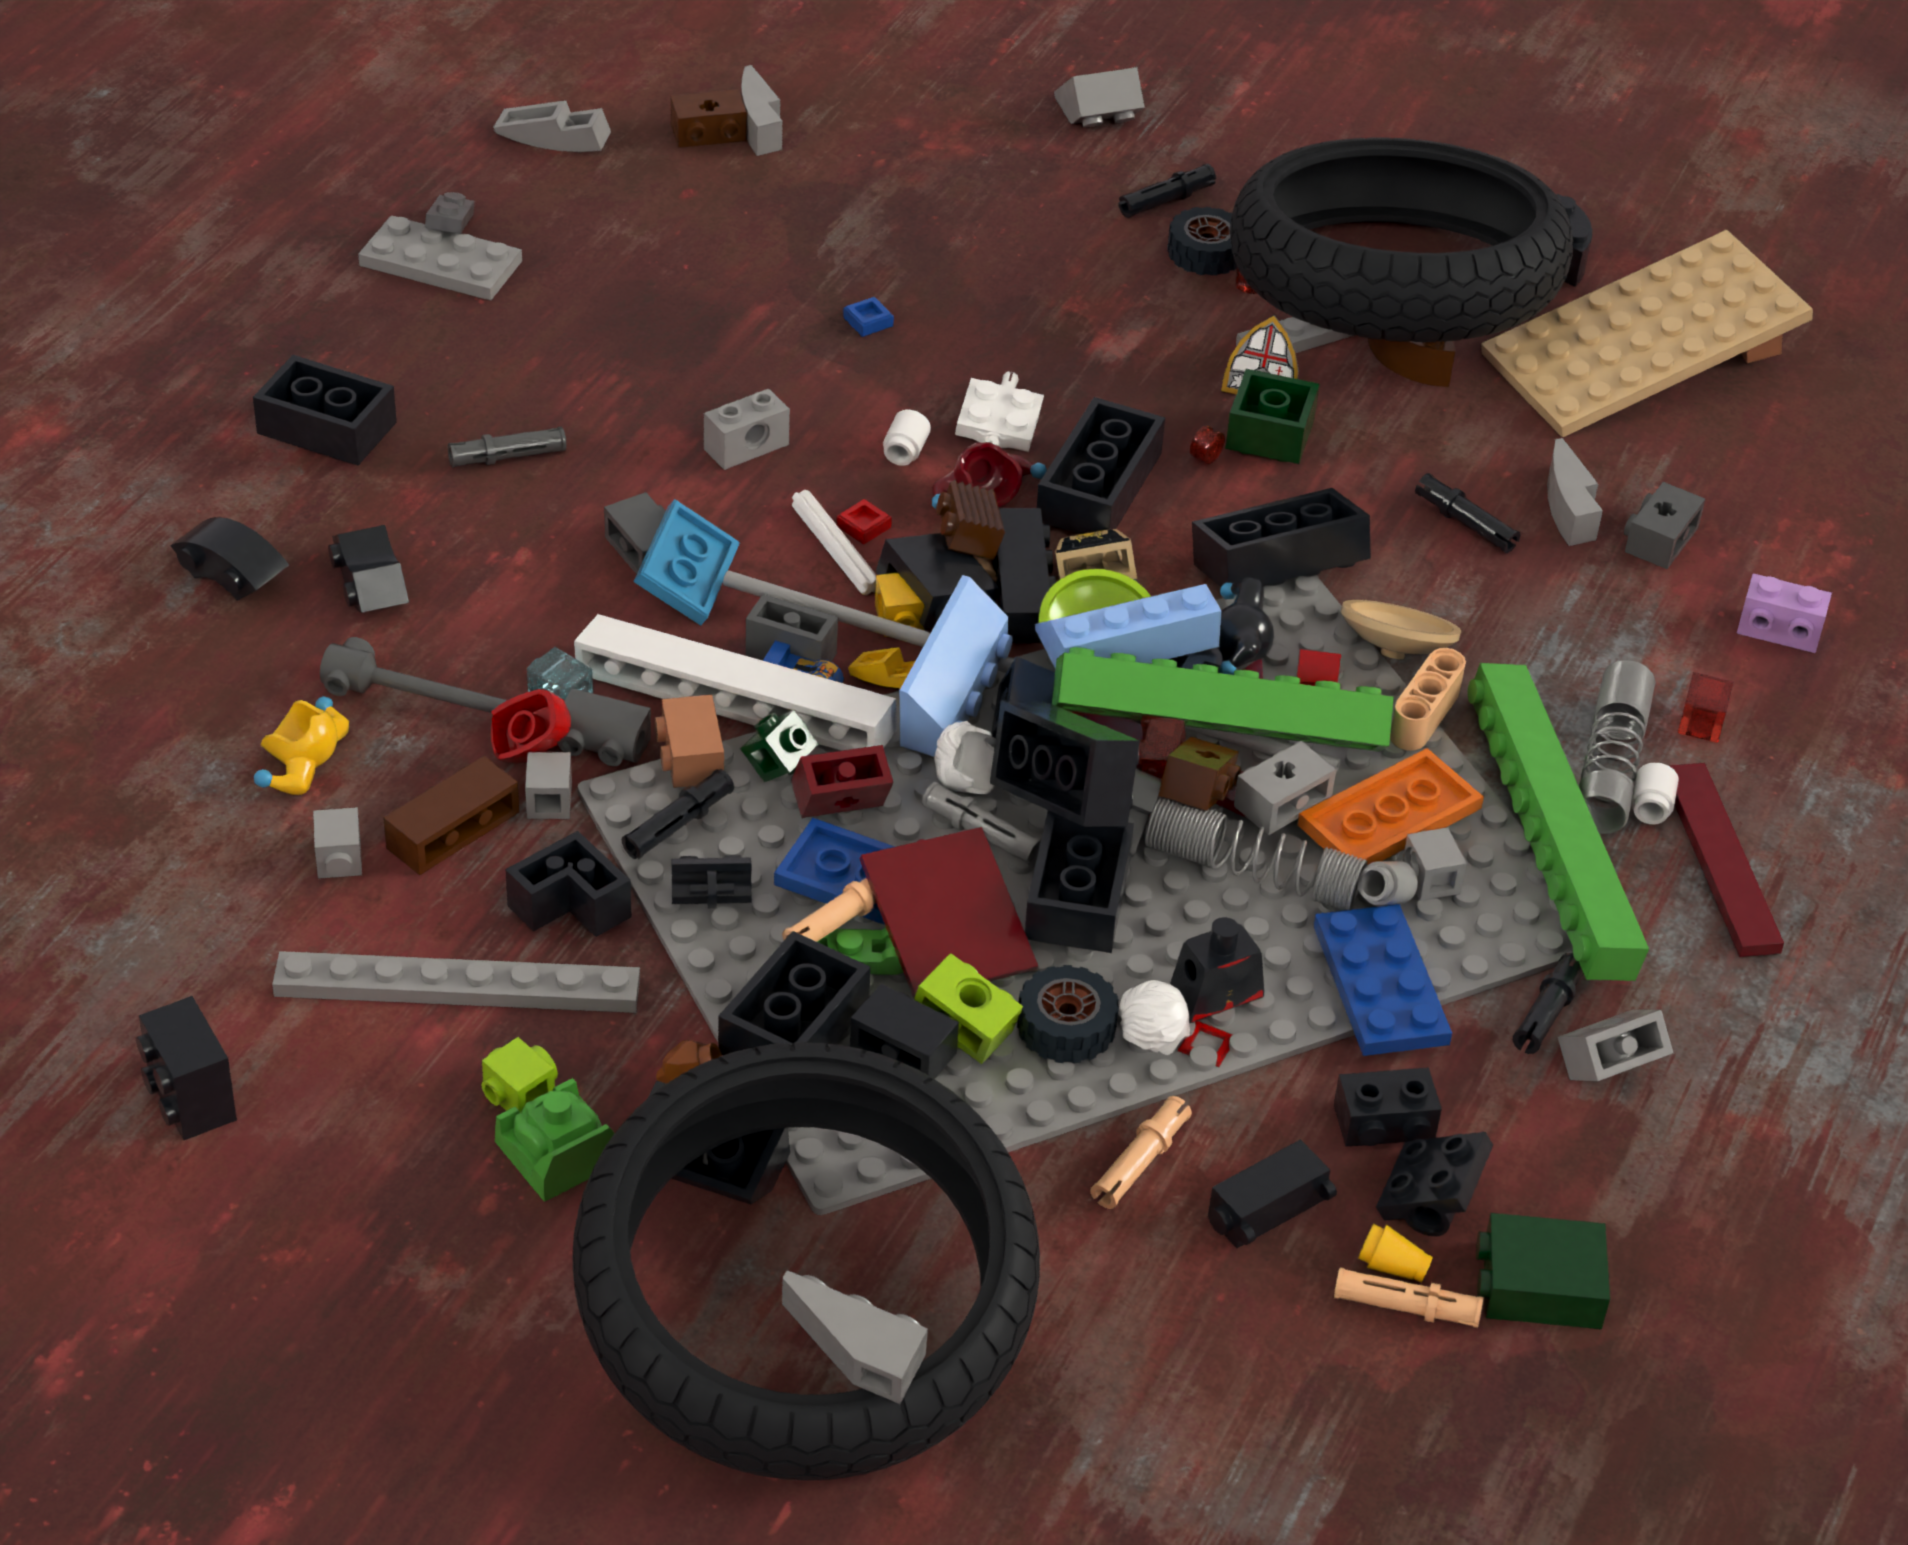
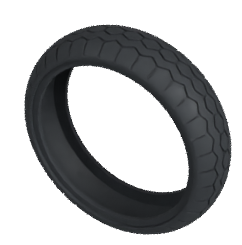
M1375 137L1333 140L1304 146L1284 153L1259 168L1245 183L1235 202L1230 224L1231 248L1239 271L1248 285L1271 305L1292 317L1321 328L1332 329L1335 332L1353 336L1358 335L1359 337L1385 339L1388 341H1456L1482 337L1512 328L1537 315L1555 298L1567 277L1573 254V236L1568 214L1557 195L1535 175L1507 160L1478 150L1466 149L1465 147L1447 143L1442 144L1441 142L1407 138ZM1355 222L1405 223L1453 231L1479 239L1492 246L1471 251L1448 253L1398 252L1344 243L1319 235L1310 229Z
M802 1042L770 1044L744 1049L698 1065L664 1085L637 1107L609 1140L599 1156L584 1189L574 1229L573 1278L579 1313L593 1351L603 1369L624 1398L655 1428L688 1450L729 1468L778 1479L829 1480L867 1474L888 1468L919 1455L956 1432L986 1404L1011 1370L1029 1331L1038 1294L1040 1250L1033 1208L1017 1167L993 1130L958 1095L918 1069L881 1054L843 1045ZM812 1127L841 1131L877 1142L918 1166L935 1181L954 1204L969 1231L976 1251L980 1272L979 1294L967 1317L954 1334L935 1353L922 1361L900 1404L863 1388L833 1394H793L777 1392L744 1383L708 1366L676 1341L655 1316L637 1282L630 1255L633 1241L645 1212L669 1180L703 1153L727 1141L765 1130Z

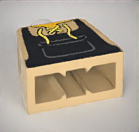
M1108 529L1060 539L1055 551L1060 579L1071 573L1086 569H1106L1119 572L1132 579H1137L1131 539L1119 530Z

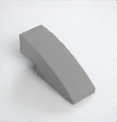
M752 65L745 66L742 75L741 98L747 112V141L757 156L782 150L780 99Z
M567 101L504 109L493 127L496 134L517 142L539 148L572 152L601 151L611 133L602 108L570 112Z
M1559 438L1555 440L1547 481L1548 502L1552 517L1568 546L1595 541L1603 512L1595 501L1598 483L1565 440Z

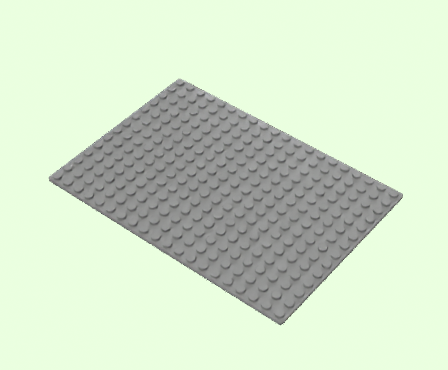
M1298 576L1287 579L1280 585L1263 586L1264 601L1262 610L1270 618L1274 629L1272 648L1267 656L1262 659L1263 679L1275 680V676L1278 675L1296 677L1300 649L1341 654L1338 683L1341 684L1340 689L1356 691V687L1359 686L1381 689V695L1394 697L1393 719L1396 701L1407 685L1372 643L1361 638L1345 621L1341 613V604L1318 576ZM1237 595L1234 599L1221 598L1217 599L1216 602L1222 610L1233 604ZM1045 649L1018 656L1036 665L1055 671V667ZM1253 662L1246 663L1236 668V670H1242ZM997 670L992 687H985L977 716H970L968 719L971 725L992 732L998 688L1006 673ZM899 691L885 694L886 696L896 698V732L884 747L894 783L884 805L880 807L801 818L791 783L793 774H785L764 782L740 750L756 733L752 732L722 741L724 771L733 780L734 791L709 807L708 814L702 819L691 820L638 860L630 857L625 851L621 841L622 837L678 799L680 791L686 787L673 788L670 771L662 770L661 759L588 779L578 784L580 799L621 872L631 880V889L717 1042L718 1016L784 942L782 937L783 931L825 905V903L774 885V872L812 818L895 847L914 843L919 839L927 840L968 830H959L953 827L950 819L930 808L924 807L922 804V798L930 784L938 782L941 785V782H939L936 775L934 756L900 746ZM1130 719L1180 743H1184L1188 738L1194 737L1239 751L1236 765L1241 766V771L1254 767L1272 757V755L1172 724ZM1440 725L1428 742L1421 749L1415 751L1400 749L1391 740L1389 747L1379 752L1304 742L1313 751L1340 759V765L1335 775L1332 796L1426 748L1484 796L1482 809L1448 826L1467 863L1461 894L1420 901L1415 893L1410 901L1400 904L1441 1006L1554 968L1558 965V961L1563 954L1573 953V946L1568 934L1561 927L1560 915L1554 900H1551L1549 897L1545 878L1542 871L1537 868L1536 857L1531 844L1525 839L1524 828ZM985 738L992 747H995L996 738ZM1277 739L1293 745L1300 742L1285 739ZM818 744L808 755L841 750ZM1136 767V769H1138V770H1140V771H1143V772H1145V773H1148V772H1146V771H1144V770H1142V769ZM996 786L988 794L963 793L950 790L963 798L967 796L972 797L978 801V806L1009 822L1035 838H1042L1048 810ZM1214 804L1210 811L1214 810V812L1226 814L1228 820L1225 837L1214 862L1215 865L1221 861L1235 835L1239 820L1242 819L1243 821L1235 852V871L1238 872L1248 859L1260 828L1251 820ZM1297 819L1270 835L1263 832L1257 856L1256 877L1258 879L1261 878L1278 847L1280 837L1285 833L1286 837L1278 866V885H1282L1292 870L1303 841L1306 840L1307 845L1303 855L1299 878V891L1302 893L1311 881L1324 849L1297 826ZM1147 820L1135 855L1130 857L1112 953L1028 940L1038 963V968L990 982L999 989L1007 991L1018 1002L1020 991H1023V984L1026 980H1030L1036 972L1045 971L1046 968L1052 966L1063 967V965H1072V967L1076 968L1084 967L1092 973L1097 972L1103 976L1106 982H1110L1113 986L1114 994L1117 993L1119 1006L1124 992L1149 980L1170 984L1183 943L1189 938L1210 932L1212 923L1216 919L1221 917L1231 918L1244 927L1260 948L1265 993L1263 998L1198 1020L1232 1034L1229 1043L1230 1050L1220 1067L1215 1065L1217 1051L1223 1043V1039L1200 1031L1191 1045L1194 1048L1190 1051V1056L1177 1051L1183 1040L1187 1037H1184L1179 1042L1172 1054L1165 1055L1160 1051L1144 1050L1126 1041L1122 1036L1121 1017L1118 1015L1113 1043L1110 1042L1108 1049L1104 1053H1099L1092 1060L1086 1059L1082 1060L1081 1063L1074 1064L1072 1062L1058 1063L1049 1058L1046 1060L1040 1057L1037 1052L1031 1051L1026 1047V1042L1021 1040L1019 1036V1028H1017L1016 1023L1013 1032L983 1064H980L957 1047L956 1055L935 1080L949 1088L974 1109L1003 1143L1007 1152H1011L1162 1101L1169 1096H1176L1355 1035L1313 926L1315 914L1343 911V909L1340 910L1334 906H1327L1326 903L1315 902L1313 900L1314 884L1305 895L1298 896L1295 890L1296 871L1288 884L1278 890L1273 880L1274 865L1264 880L1259 883L1254 881L1252 876L1253 858L1244 872L1235 876L1231 870V853L1222 866L1214 869L1212 866L1207 867V865L1204 866L1203 864L1195 863L1170 853L1158 851V849L1146 847L1144 838ZM988 841L1025 931L1027 900L1036 861L1032 865H1028L1022 859ZM1404 850L1383 861H1402ZM725 855H741L742 858L751 857L752 903L717 904V909H708V904H672L671 859H680L681 856L724 858ZM1360 894L1353 909L1386 905H1373ZM857 915L838 929L882 930L885 925ZM904 972L898 975L870 974L869 997L880 984H883L897 992L908 995L914 1000ZM1195 1022L1189 1023V1036H1191L1195 1031ZM851 1026L835 1045L850 1047ZM812 1127L788 1128L790 1154L786 1165L810 1208L817 1215H825L931 1179L918 1166L902 1155L866 1138L830 1129Z

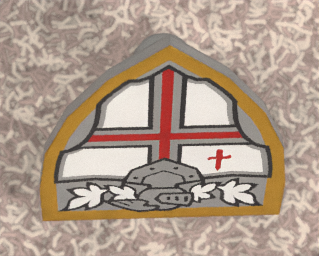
M1275 315L1256 325L1240 340L1230 356L1221 391L1237 394L1246 369L1298 379L1299 369L1296 351L1287 331Z

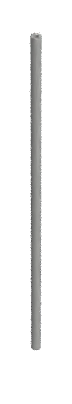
M728 570L723 579L724 586L759 597L765 594L838 617L840 622L920 647L924 646L930 635V632L733 571ZM1000 658L997 664L998 671L1006 673L1015 658ZM1179 726L1272 756L1279 750H1285L1293 746V744L1270 737ZM1316 752L1331 764L1337 773L1340 759Z

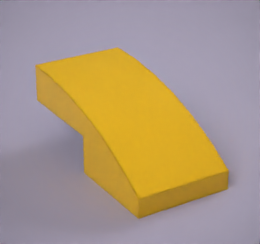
M900 647L863 652L848 667L850 675L863 681L901 689L915 661L904 662Z

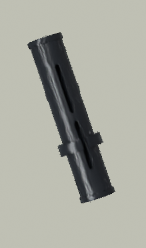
M1204 164L1190 171L1175 172L1167 180L1120 196V202H1118L1119 209L1123 216L1129 218L1177 198H1189L1193 192L1216 183L1214 181L1216 179L1215 171L1211 165Z
M1430 473L1425 474L1419 480L1425 487L1416 485L1415 494L1422 496L1440 508V514L1446 518H1455L1505 553H1509L1515 548L1516 544L1509 540L1519 541L1520 532L1507 526L1466 499L1463 491L1457 488L1451 489L1434 478Z
M716 769L696 786H687L680 791L678 799L654 814L629 834H625L621 839L623 848L633 859H641L644 854L673 835L691 820H699L706 816L709 812V807L734 791L733 780L724 770Z
M1573 953L1563 954L1553 973L1546 975L1541 982L1539 996L1520 1027L1513 1034L1512 1040L1518 1050L1521 1051L1525 1042L1530 1040L1531 1042L1526 1048L1525 1053H1536L1562 1008L1569 1005L1575 997V986L1584 973L1579 961H1576L1573 966L1569 965L1574 957Z

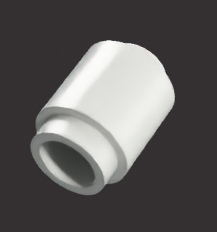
M902 410L896 414L883 441L884 454L890 462L905 466L918 458L931 430L930 423L924 415L914 410Z
M1648 763L1638 770L1631 806L1635 816L1640 821L1646 824H1659L1664 822L1673 812L1679 782L1678 775L1674 769L1662 763Z

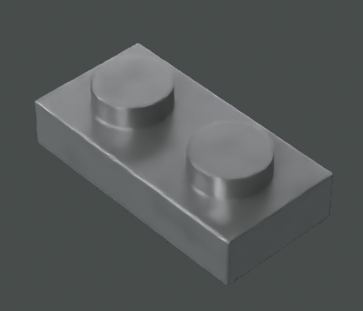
M448 192L444 195H439L426 213L425 228L461 234L473 216L475 201L465 199L466 197L460 193Z

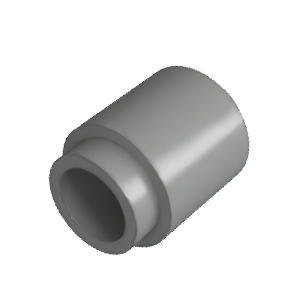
M1403 861L1372 862L1363 869L1358 878L1360 894L1373 905L1404 904L1413 898L1418 886L1417 875L1414 869Z

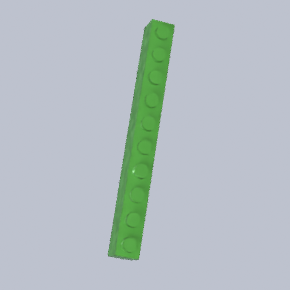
M1480 663L1475 678L1471 679L1468 685V700L1475 708L1479 727L1481 730H1484L1489 742L1490 754L1492 757H1495L1501 771L1502 783L1507 786L1512 798L1513 810L1519 815L1524 827L1525 839L1531 844L1536 857L1537 868L1542 871L1548 886L1549 897L1551 900H1554L1559 912L1561 927L1567 932L1573 946L1574 958L1576 961H1579L1586 980L1636 981L1649 947L1527 666Z

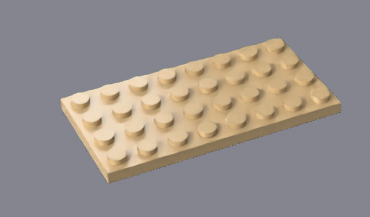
M1725 230L1481 343V352L1496 370L1563 438L1811 321L1813 308L1728 230Z

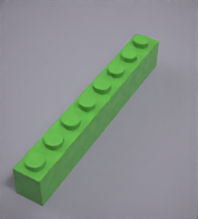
M1078 647L1069 648V653L1064 652L1056 660L1052 704L1067 711L1375 752L1389 747L1394 697L1381 695V689L1376 687L1359 686L1356 687V691L1341 690V684L1332 681H1316L1315 686L1300 684V678L1294 676L1278 675L1275 676V680L1259 679V673L1250 670H1235L1234 675L1218 673V667L1206 664H1195L1192 670L1178 668L1177 662L1174 660L1152 659V664L1135 662L1136 656L1125 653H1112L1110 658L1094 656V650Z

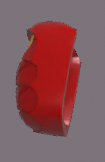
M537 689L518 695L503 702L491 711V742L493 752L498 760L505 763H526L528 752H546L548 749L557 746V743L568 735L571 728V716L565 701L558 695L544 689Z

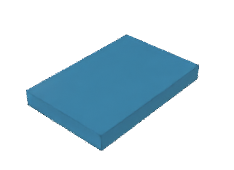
M674 499L665 511L633 582L701 626L710 614L722 586L724 576L731 565L740 542Z

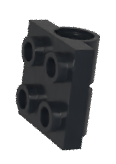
M1486 1132L1406 1141L1376 1205L1383 1220L1404 1218L1412 1229L1423 1235L1433 1237L1444 1235L1449 1230L1455 1213L1466 1212L1493 1148V1144Z

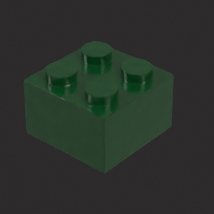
M1246 369L1230 410L1225 449L1239 451L1243 454L1272 458L1280 462L1300 464L1315 419L1320 384Z

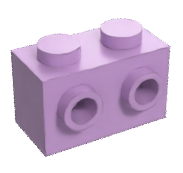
M1753 573L1737 634L1816 653L1832 593L1815 587L1802 586L1782 581L1775 577Z

